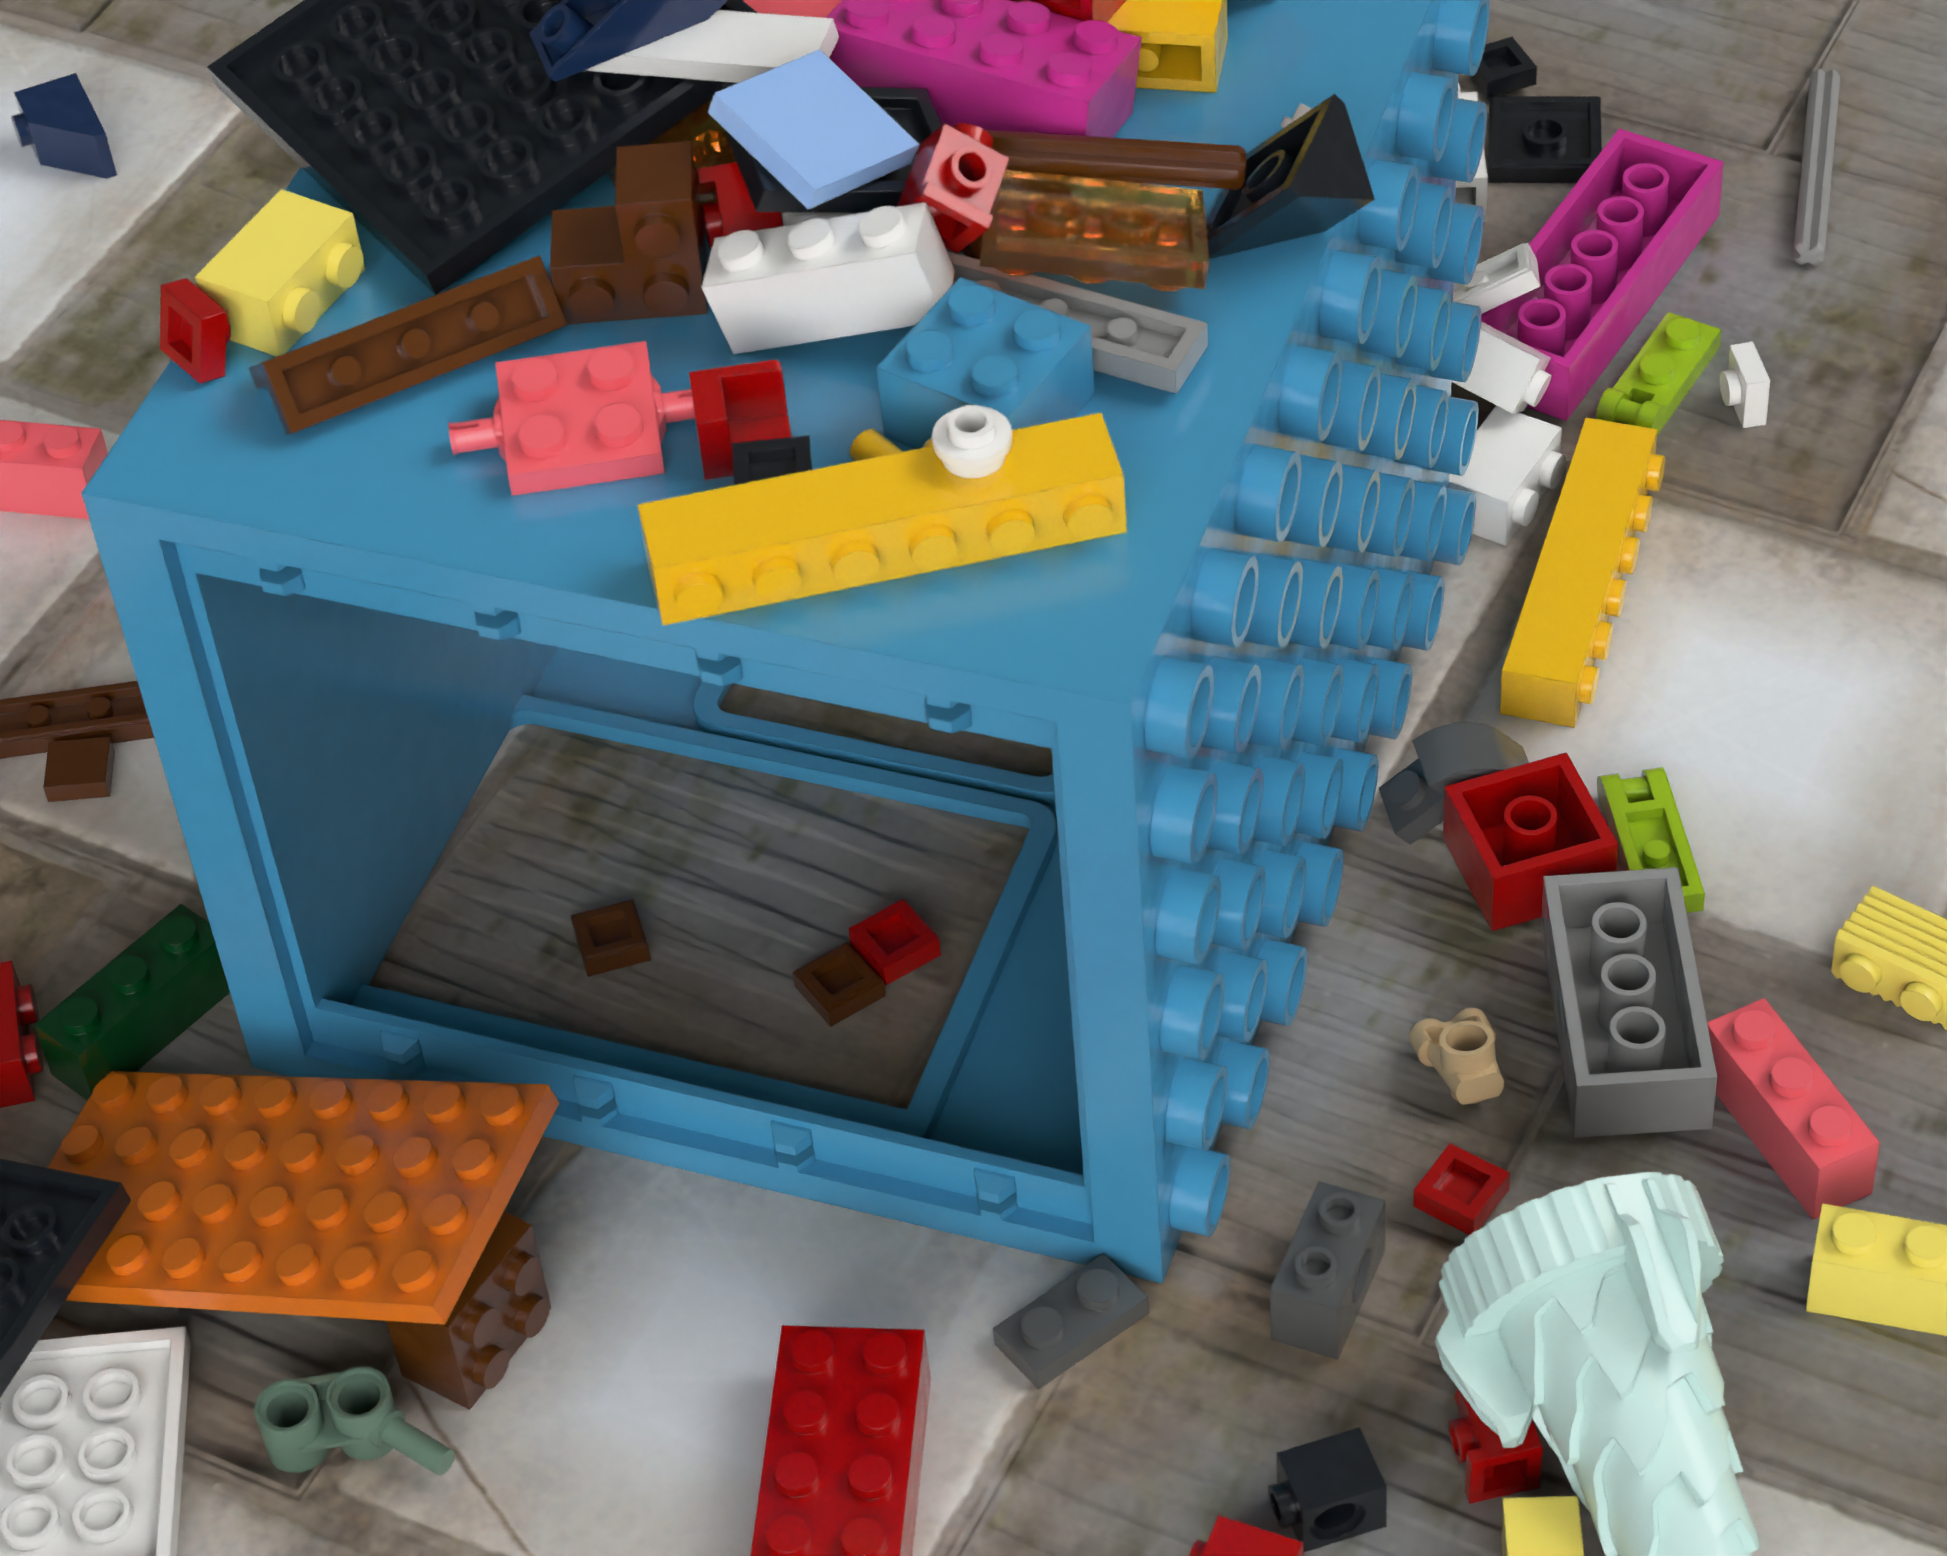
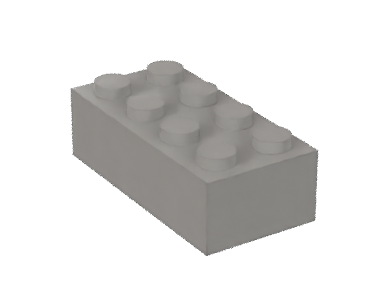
M1678 867L1543 876L1541 933L1574 1138L1712 1129L1717 1073Z

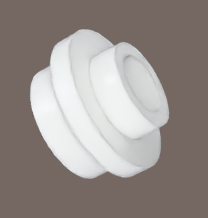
M978 405L962 406L948 412L936 422L932 431L933 448L939 459L943 461L946 469L954 475L964 478L984 477L997 471L1004 463L1005 456L1012 446L1011 425L1003 414L994 409Z

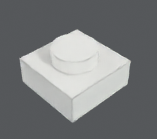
M1753 341L1730 345L1728 370L1721 371L1720 390L1724 404L1734 407L1743 428L1766 425L1770 379Z

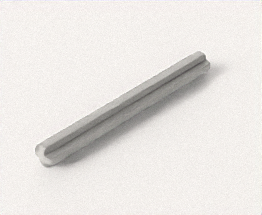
M1819 68L1810 75L1793 258L1800 265L1808 262L1814 266L1819 265L1825 256L1840 88V75L1833 69L1825 72Z

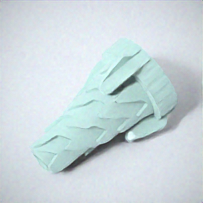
M1644 1172L1593 1179L1573 1187H1565L1550 1192L1544 1197L1532 1199L1521 1204L1514 1210L1501 1214L1489 1221L1485 1227L1474 1231L1465 1238L1464 1243L1456 1247L1449 1254V1260L1443 1264L1441 1269L1443 1278L1439 1281V1288L1448 1315L1434 1342L1444 1370L1482 1422L1499 1435L1503 1448H1515L1523 1444L1533 1418L1543 1437L1558 1456L1572 1489L1589 1510L1606 1556H1753L1752 1552L1760 1547L1759 1538L1735 1473L1743 1472L1730 1433V1427L1722 1409V1406L1725 1405L1723 1399L1724 1380L1711 1348V1333H1713V1329L1701 1294L1713 1284L1712 1280L1719 1276L1724 1259L1695 1185L1689 1180L1683 1181L1682 1176L1674 1174L1662 1175L1661 1172Z

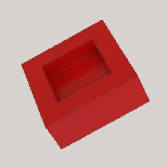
M187 278L160 285V350L199 384L224 377L226 344L231 336L227 311Z
M904 899L848 928L850 945L878 974L885 985L896 981L941 956L939 938Z
M1449 1143L1413 1190V1207L1470 1235L1482 1227L1509 1191L1510 1172Z

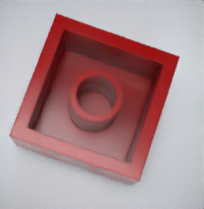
M1567 752L1444 786L1443 840L1491 931L1541 918L1543 876L1617 871L1618 842Z

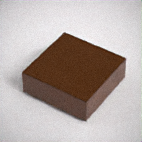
M111 737L48 743L43 785L48 802L110 797L115 755Z
M633 899L570 915L587 977L651 961L648 943Z
M848 941L793 971L795 988L830 1027L886 996L884 981Z

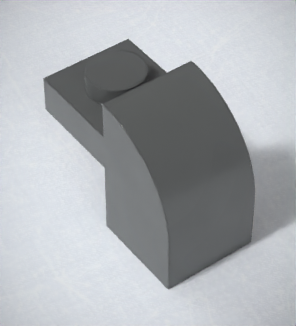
M1477 722L1452 723L1434 728L1412 740L1418 759L1380 786L1379 791L1395 835L1411 845L1443 821L1444 786L1529 763L1523 747L1495 727Z

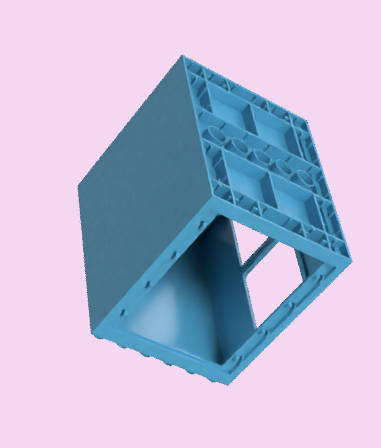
M1227 0L1228 42L1216 93L1135 89L1133 113L1113 138L1237 145L1243 147L1246 153L1282 130L1283 127L1280 125L1284 117L1287 116L1292 119L1300 103L1313 109L1333 94H1336L1346 105L1375 200L1325 232L1203 261L1193 252V249L1223 189L1062 178L1078 197L1077 215L1041 229L1011 237L991 213L1021 261V266L1017 271L1207 323L1208 347L1177 394L1093 370L1095 395L1075 416L1080 417L1102 413L1124 474L1126 533L662 626L647 564L637 504L733 486L734 476L705 480L696 420L692 419L666 423L667 430L661 444L665 474L512 496L507 464L501 457L499 448L453 455L449 436L448 422L456 423L494 417L493 410L499 398L495 362L646 341L651 375L660 385L661 393L691 389L689 372L778 360L782 367L792 437H810L814 470L854 462L850 457L851 445L854 439L865 430L875 429L884 436L876 367L914 326L733 355L709 303L708 314L568 324L557 330L289 435H286L267 386L257 389L248 369L276 356L229 340L226 344L225 376L200 384L171 360L82 491V497L252 1067L292 1077L548 1084L558 1099L559 1105L543 1134L544 1137L1078 1264L1087 1265L1104 1253L1125 1275L1163 1283L1182 1232L1186 1231L1211 1237L1218 1226L1226 1201L1231 1163L1228 1154L1216 1152L1213 1149L1223 1124L1250 1130L1258 1118L1267 1087L1270 1054L1267 1048L1254 1046V1040L1262 1021L1290 1026L1295 1018L1306 978L1307 949L1303 946L1291 944L1299 922L1326 927L1333 916L1341 887L1344 855L1342 849L1328 847L1335 826L1361 832L1367 824L1377 787L1379 762L1377 755L1363 753L1369 735L1394 740L1398 738L1405 721L1412 686V667L1410 664L1397 662L1403 646L1425 651L1431 649L1441 619L1445 592L1444 578L1430 575L1434 562L1438 561L1460 566L1469 548L1475 519L1476 496L1473 492L1449 488V474L1463 476L1469 466L1476 439L1479 410L1476 401L1451 397V381L1466 382L1471 374L1480 337L1481 309L1476 305L1453 302L1454 283L1468 285L1473 278L1482 244L1484 211L1481 206L1457 203L1455 198L1456 181L1471 183L1477 173L1486 134L1487 108L1484 102L1458 98V74L1474 76L1478 71L1487 39L1490 0ZM712 99L649 143L661 144L692 141L696 172L699 168L736 162L724 128L708 113ZM300 167L285 191L347 211L302 167ZM616 167L556 210L615 206ZM712 194L700 196L701 204L713 202ZM552 213L440 293L538 255L541 256L552 284L550 273ZM354 218L363 253L365 270L359 276L356 283L343 292L317 320L314 327L305 333L287 353L435 296V294ZM706 239L707 252H708V261H709V257H710L712 248H709V247H708V243H707V239ZM962 250L958 253L959 255L965 256ZM886 437L903 452L915 449ZM732 683L924 722L928 723L930 729L955 733L963 730L1051 748L1053 773L1045 777L1026 775L722 711L720 706ZM534 724L1030 829L907 1110L368 985L506 735L511 729L521 725Z

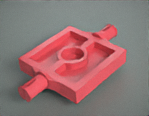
M646 341L495 362L499 398L493 410L494 417L456 423L448 422L453 455L499 448V453L507 464L509 484L512 496L665 474L661 444L667 430L666 423L695 419L691 389L661 393L660 385L651 375Z

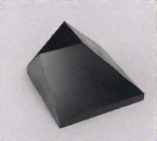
M1333 94L1246 153V171L1243 186L1237 190L1223 189L1193 249V252L1201 260L1204 261L1325 232L1375 200L1346 105L1336 94Z

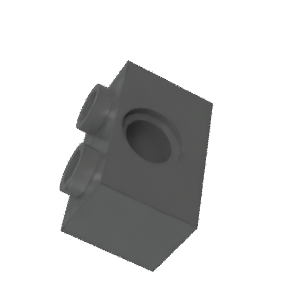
M1318 1181L1270 1288L1271 1340L1337 1360L1339 1359L1385 1252L1386 1200Z

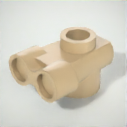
M1467 1008L1456 1014L1450 1021L1441 1022L1437 1019L1429 1018L1419 1021L1412 1027L1409 1033V1041L1420 1062L1426 1066H1434L1450 1089L1451 1096L1462 1105L1475 1104L1501 1094L1504 1088V1080L1496 1061V1034L1482 1010Z

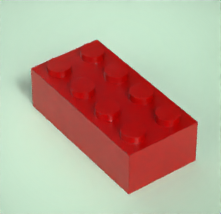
M782 1325L750 1556H912L931 1384L924 1329Z

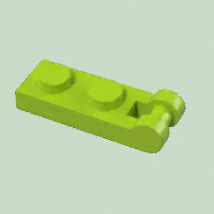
M1667 312L1613 388L1609 387L1604 391L1597 407L1596 419L1657 429L1658 436L1720 348L1722 329Z
M1664 768L1642 770L1641 777L1621 779L1618 773L1598 776L1597 792L1602 813L1606 814L1610 830L1618 842V856L1623 871L1678 867L1686 913L1704 911L1705 891Z

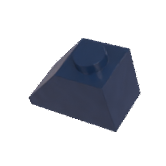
M76 73L14 92L20 114L11 116L17 138L21 147L32 146L40 165L106 179L117 176L106 133Z

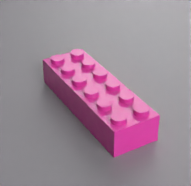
M1620 128L1613 135L1529 244L1537 258L1540 287L1481 314V322L1551 357L1545 369V372L1552 375L1550 383L1537 406L1533 407L1527 404V408L1564 421L1569 419L1719 216L1723 161Z

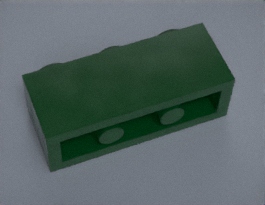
M183 904L178 905L35 1023L34 1027L51 1075L88 1101L95 1086L111 1071L137 1072L230 993L210 923Z

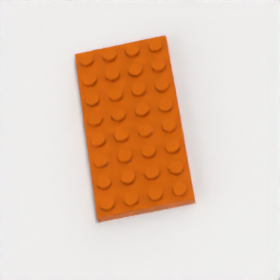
M111 1071L93 1089L91 1096L68 1134L62 1140L60 1147L47 1168L120 1182L132 1201L65 1301L446 1324L551 1121L559 1101L548 1084Z

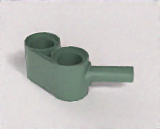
M353 1367L344 1371L318 1376L283 1379L265 1388L255 1402L254 1413L270 1462L277 1469L288 1473H301L313 1469L325 1459L330 1448L341 1447L348 1456L358 1460H374L385 1456L392 1449H395L439 1476L445 1474L454 1462L455 1452L405 1421L403 1411L395 1407L387 1378L379 1370L371 1367Z

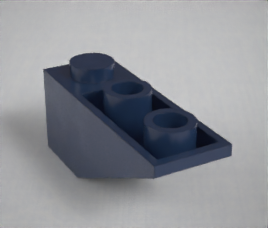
M562 0L544 14L540 23L529 34L548 77L557 82L704 22L728 0Z

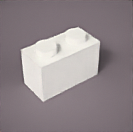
M1497 405L1494 407L1477 430L1471 460L1463 476L1449 474V488L1475 493L1476 511L1472 534L1506 546L1520 525L1528 526L1536 513L1539 499L1547 488L1554 489L1559 484L1565 470L1566 456L1560 453L1562 427L1521 413L1512 414Z

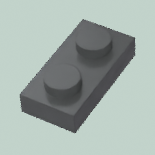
M1103 1253L993 1328L994 1343L1039 1390L1148 1315V1296Z

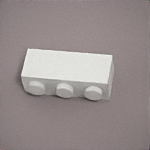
M926 202L899 207L882 206L864 213L828 219L812 218L799 224L758 231L741 230L728 236L717 237L714 239L701 288L734 355L915 326L952 287L955 269Z

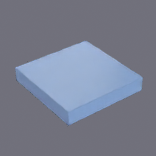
M820 49L716 92L708 110V113L808 210L911 164L920 145Z

